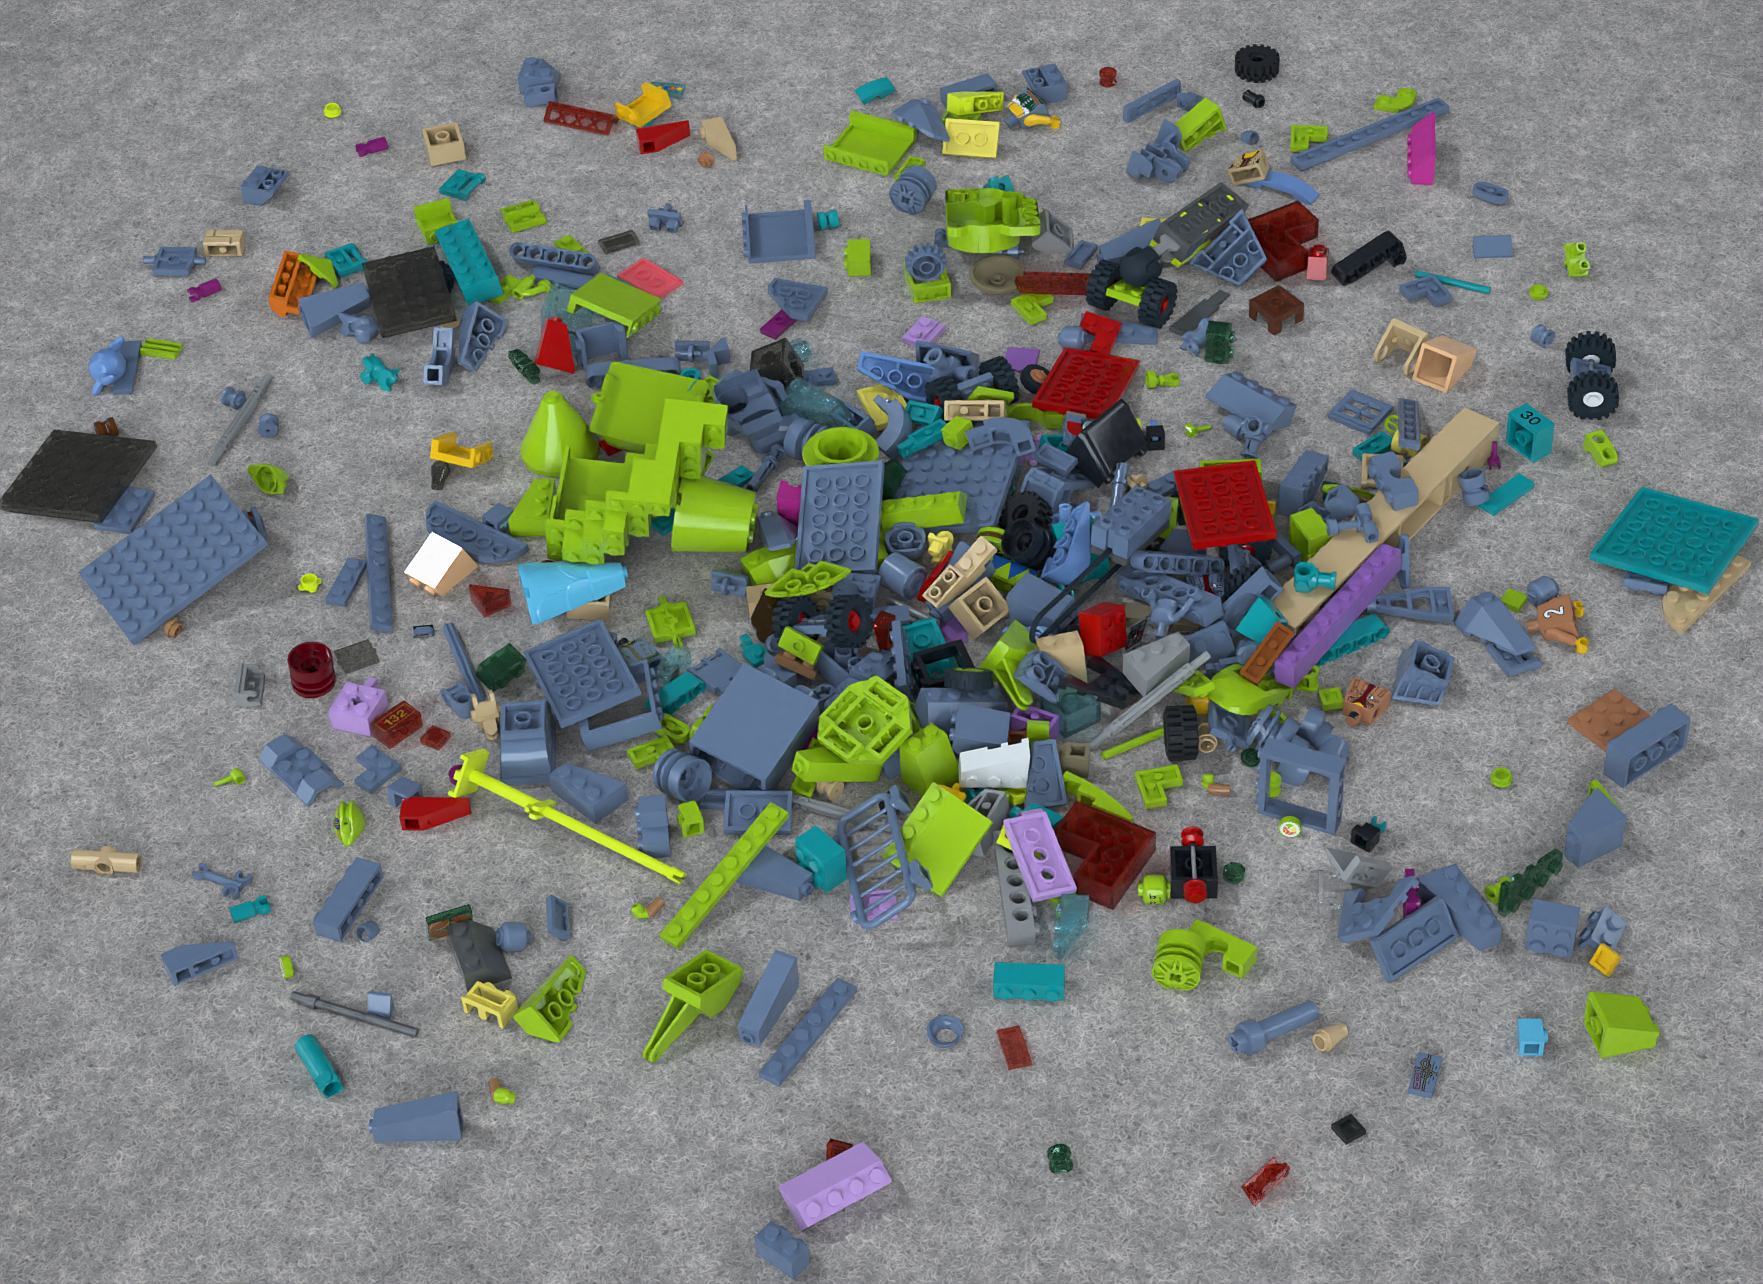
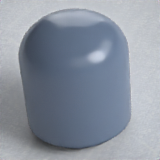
M1244 131L1241 134V141L1249 145H1255L1259 141V134L1256 131ZM1250 137L1255 140L1254 144L1250 142Z
M367 921L357 927L356 935L359 940L368 942L379 934L380 929L376 922ZM365 930L368 932L366 940L362 939V934Z

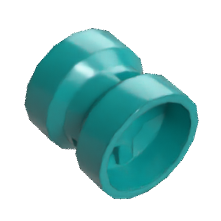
M836 209L830 210L827 213L823 211L817 212L820 231L826 230L827 227H839Z

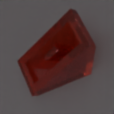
M469 585L471 602L484 618L508 608L512 604L509 589Z

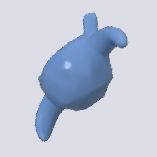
M124 337L115 339L107 348L99 350L91 357L88 370L91 378L96 382L92 388L93 395L99 394L104 385H110L124 375L126 360L119 352L124 343Z

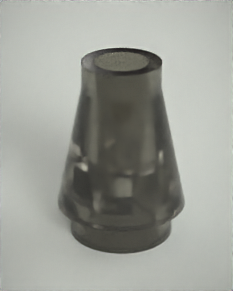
M438 460L431 466V488L433 490H443V486L450 473L447 462Z

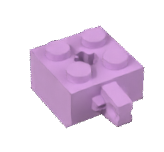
M369 677L364 685L350 682L345 683L328 710L332 728L372 736L388 708L386 691L379 689L377 679Z

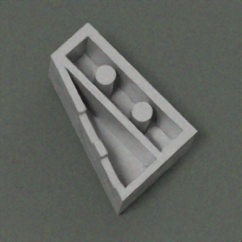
M1178 631L1123 655L1122 673L1144 697L1187 662L1189 663L1190 644Z
M986 788L967 804L993 822L972 853V855L980 857L985 856L993 842V831L1000 830L1003 821L1010 812L1006 792Z

